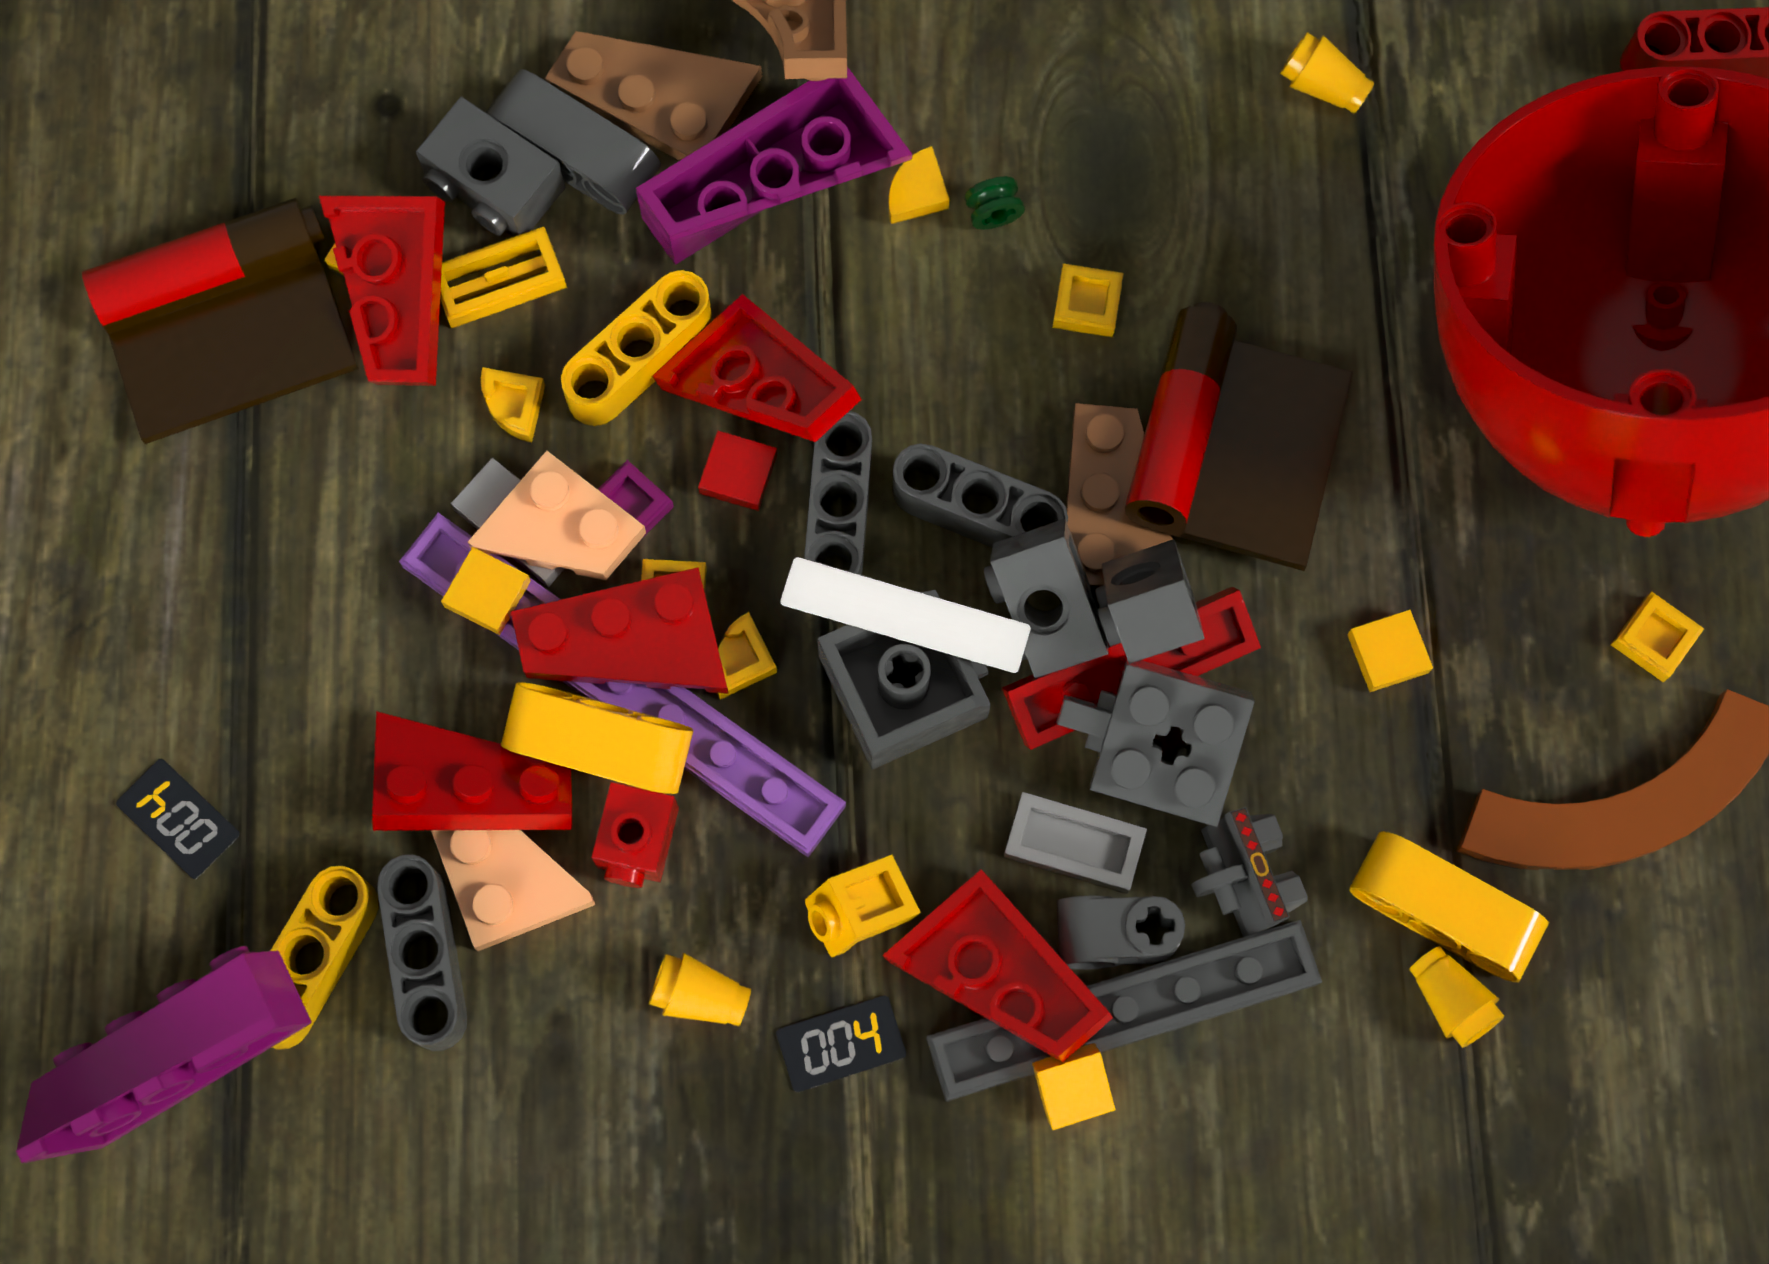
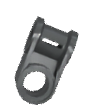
M1075 896L1057 901L1059 956L1070 969L1089 970L1110 968L1117 965L1165 962L1174 955L1184 937L1185 921L1182 912L1175 903L1163 897L1113 898L1109 896ZM1148 916L1157 917L1159 927L1170 929V932L1163 935L1160 945H1150L1148 934L1137 933L1136 929L1143 928Z

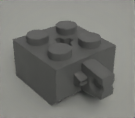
M936 590L920 592L939 598ZM846 625L818 638L819 658L872 770L988 718L991 704L979 679L989 673L984 664L851 625ZM902 669L907 677L916 675L914 686L904 688L901 683L892 684L893 671Z
M1126 659L1117 693L1101 690L1098 703L1065 695L1057 724L1087 733L1088 737L1085 747L1099 752L1091 778L1090 790L1217 827L1255 700L1252 693L1247 690L1142 660L1129 664ZM1171 726L1181 728L1182 740L1188 743L1186 747H1176L1173 754L1163 753L1161 742L1154 739L1155 735L1167 736Z

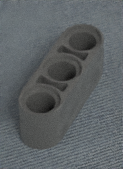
M523 69L517 71L486 111L489 116L558 161L563 180L607 209L621 215L626 214L638 198L636 188L653 178L661 167L659 158L640 140L537 75Z
M849 411L814 443L804 557L806 560L820 563L821 560L829 556L842 557L851 566L848 572L862 576L872 463V434L866 419L856 412ZM847 437L855 440L860 445V448L850 456L841 457L829 451L828 445L837 438ZM842 496L851 500L856 507L850 514L844 517H834L827 514L822 506L828 499Z
M922 443L910 445L902 450L895 459L892 491L894 500L900 509L912 516L989 547H993L995 542L1025 533L1021 523L1029 517H1042L1049 521L1050 524L1066 519L1068 522L1065 505L1060 498L1052 493L935 446ZM922 470L934 475L938 482L932 488L920 491L908 486L904 479L911 472ZM971 494H985L995 503V508L985 514H976L966 509L962 501Z
M401 855L391 859L383 867L378 877V896L397 1021L401 1032L413 1043L430 1051H443L453 1047L460 1041L467 1028V1012L447 887L443 877L425 859L416 855ZM413 874L425 875L428 880V889L425 896L413 904L400 903L398 888L401 882ZM424 937L436 939L438 954L435 961L424 969H411L408 963V951L411 945ZM444 1002L448 1009V1021L445 1027L434 1035H422L417 1025L420 1011L429 1003Z

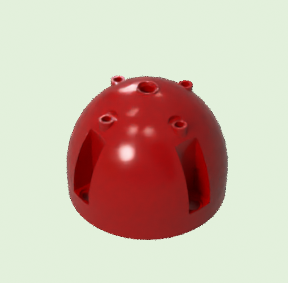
M1691 66L1652 67L1600 75L1567 85L1519 108L1479 139L1451 176L1440 201L1434 237L1436 318L1439 340L1456 391L1466 409L1489 443L1515 469L1544 491L1577 507L1597 514L1626 519L1629 530L1638 536H1655L1664 529L1666 522L1690 523L1719 518L1756 507L1769 500V79L1761 76L1717 68Z

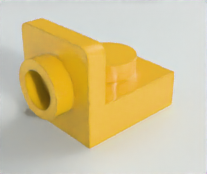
M893 855L829 878L805 899L811 930L816 938L824 943L831 957L845 953L857 942L907 923L921 913Z

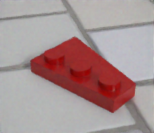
M319 196L324 217L329 219L336 244L333 252L337 267L344 274L352 307L349 312L367 380L376 385L436 386L445 201L437 196Z
M743 294L652 376L663 391L813 442L818 441L862 400L853 384Z
M699 567L511 611L523 671L527 678L604 684L605 682L645 684L647 688L660 689L684 687L705 689L706 692L729 694Z
M376 711L372 806L373 831L571 830V768L509 751L503 748L500 743Z
M982 869L883 954V957L889 963L1061 1062H1064L1113 1019L1104 1005Z

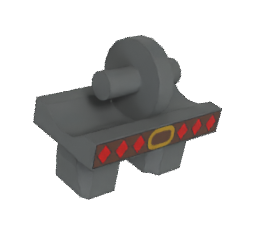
M1244 807L1225 814V817L1219 820L1217 827L1209 825L1201 830L1208 850L1201 852L1200 857L1208 876L1195 881L1191 885L1196 897L1215 893L1223 915L1233 912L1242 936L1246 937L1265 931L1290 918L1288 913L1307 902L1308 897L1300 877L1293 871L1276 876L1272 874L1265 854L1282 847L1283 834L1275 815L1249 816L1247 808Z

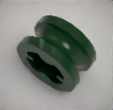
M1002 176L987 179L974 185L965 193L964 200L966 205L971 209H975L971 214V221L976 229L998 228L1015 221L1024 213L1025 206L1020 198L1014 197L1018 192V185L1013 177Z

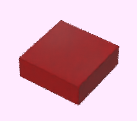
M717 430L698 486L699 494L759 511L778 455L777 448Z

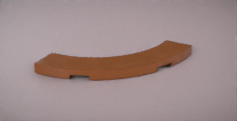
M1725 690L1720 694L1713 712L1699 736L1671 767L1654 779L1632 790L1608 798L1583 803L1551 804L1519 800L1482 789L1476 796L1456 851L1489 863L1527 870H1590L1621 864L1654 853L1689 835L1714 818L1742 792L1759 771L1769 755V706L1731 690Z

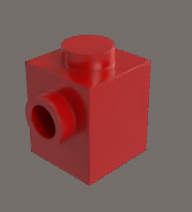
M614 782L610 783L591 857L598 869L606 870L605 880L632 888H642L644 879L661 883L679 810L675 796Z

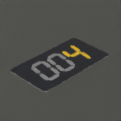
M158 759L116 802V805L192 879H197L240 835L239 831L164 759Z
M885 995L780 1028L776 1032L795 1092H801L903 1059L906 1056L905 1047L890 1000Z

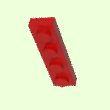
M1230 587L1196 602L1205 639L1143 659L1142 661L1199 676L1260 649L1261 645L1240 590ZM1108 643V655L1038 678H1034V675L1031 674L1002 687L1023 743L1027 748L1032 750L1075 731L1074 729L1057 724L1065 695L1098 703L1101 690L1117 693L1127 659L1122 643L1110 646Z

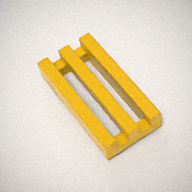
M544 226L442 262L440 300L451 329L567 288ZM539 249L541 251V256L510 267L503 266L486 272L482 277L450 288L448 286V281ZM548 270V272H546V273H544V274H541V275H538V276L529 278V279H527V280H524V281L515 283V284H513V285H510V286H507V287L498 289V290H496V291H493V292L484 294V295H482V296H479V297H476V298H473V299H470V300H467V301H465V302H462V303H459V304H456V305H455V303H457V302L463 301V300H465V299H468V298H471V297L480 295V294H482V293H485V292L494 290V289H496V288H499V287H502V286L511 284V283H513V282H516V281H519V280L528 278V277H530V276H533V275H536V274H539V273H542V272Z

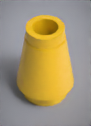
M1308 32L1305 33L1280 72L1281 75L1292 81L1289 87L1340 108H1346L1353 114L1360 108L1374 85V82L1366 78L1365 74L1324 35L1317 39Z
M1441 946L1427 952L1409 968L1410 972L1417 979L1416 982L1446 1039L1454 1037L1462 1048L1478 1040L1504 1018L1503 1013L1496 1006L1499 998L1455 959L1447 955Z
M684 952L681 958L665 954L653 985L649 1005L662 1008V1016L721 1024L729 1023L739 1027L749 1002L751 989L739 985L738 982Z

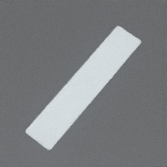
M799 557L793 560L780 601L786 607L1012 673H1016L1019 670L1031 630L1028 624Z

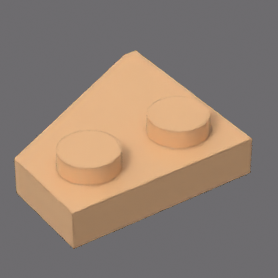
M546 451L470 538L468 544L470 548L474 547L488 555L492 553L526 560L528 565L551 570L559 567L571 569L576 575L607 580L643 538L646 530L642 523L550 452Z
M431 830L472 944L477 951L595 905L590 892L521 830Z

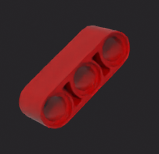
M1769 7L1679 10L1651 13L1641 21L1621 54V69L1626 71L1652 67L1691 66L1725 69L1769 79V43L1767 42L1769 41ZM1707 43L1719 47L1723 53L1711 49ZM1647 45L1658 48L1664 55L1652 52Z

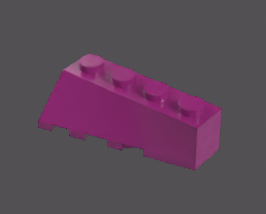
M847 67V78H828L822 81L809 80L636 188L643 221L676 265L764 209L912 159V153Z
M247 946L230 950L212 960L209 964L212 972L200 980L187 979L161 991L156 996L159 1005L146 1013L135 1011L110 1022L104 1028L107 1034L105 1038L93 1045L91 1042L76 1045L55 1056L53 1062L56 1068L31 1082L16 1149L21 1164L104 1148L311 1024L312 1021L279 951L250 953Z

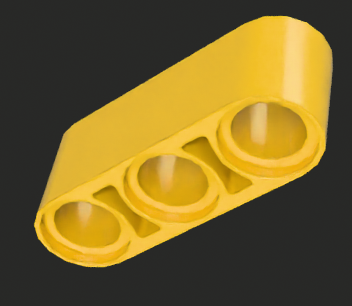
M684 270L673 271L663 276L568 361L562 371L561 384L569 410L575 419L586 425L598 426L604 425L616 418L655 382L652 376L712 322L708 288L701 277L693 272ZM681 300L693 301L698 305L694 312L685 316L673 315L668 311L672 304ZM643 340L653 345L647 354L640 357H631L623 353L624 348L633 341ZM596 380L607 384L603 394L596 398H583L577 394L580 387L589 381Z
M517 682L501 746L518 754L641 789L665 794H678L694 729L677 722L533 683Z
M1385 831L1378 833L1349 888L1353 896L1371 908L1484 971L1510 982L1520 981L1549 924L1544 916L1531 907L1417 844Z
M333 866L317 874L270 950L279 951L312 1021L308 1026L271 1048L277 1050L289 1049L299 1044L305 1038L376 917L379 902L374 887L351 868ZM344 885L356 886L358 890L356 906L344 915H332L329 907L332 894ZM320 942L324 949V958L321 965L309 974H299L295 960L298 952L308 943Z

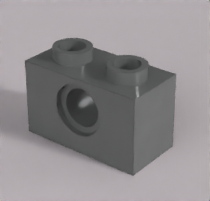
M463 97L459 98L416 150L425 174L423 182L426 186L447 202L451 203L457 198L473 209L471 214L477 222L498 236L503 231L513 237L531 231L566 188L558 161ZM496 168L501 170L499 175L492 180L479 181L475 179L476 175L484 169Z
M1066 519L993 543L991 565L984 567L986 582L994 602L999 604L1005 601L1012 620L1028 624L1031 627L1022 660L1028 659L1034 678L1108 655V640L1099 617V607ZM1049 590L1061 599V603L1052 610L1041 611L1032 607L1027 598L1035 591Z
M1174 539L1102 563L1105 585L1095 588L1100 609H1098L1099 617L1109 645L1113 646L1122 643L1129 664L1205 639L1195 597Z

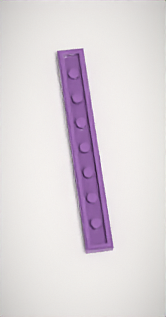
M437 513L399 562L404 569L444 597L471 550L468 541L472 536L440 513ZM491 553L490 556L514 567L499 555ZM530 578L531 582L515 610L561 599ZM511 616L501 635L498 636L519 650ZM562 681L584 697L677 722L694 729L684 769L806 857L811 855L846 807L844 800L684 687L660 689L647 688L645 684L619 682L595 684Z

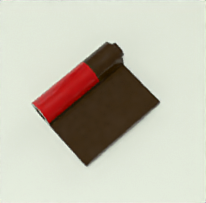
M293 198L82 271V278L89 300L97 318L109 335L139 435L144 444L359 369L315 243L326 239L313 205L301 208L297 198Z
M1199 302L1193 306L1181 309L1175 320L1127 497L1125 513L1132 521L1155 531L1305 571L1353 372L1235 340L1237 324L1228 315L1226 310L1217 304Z

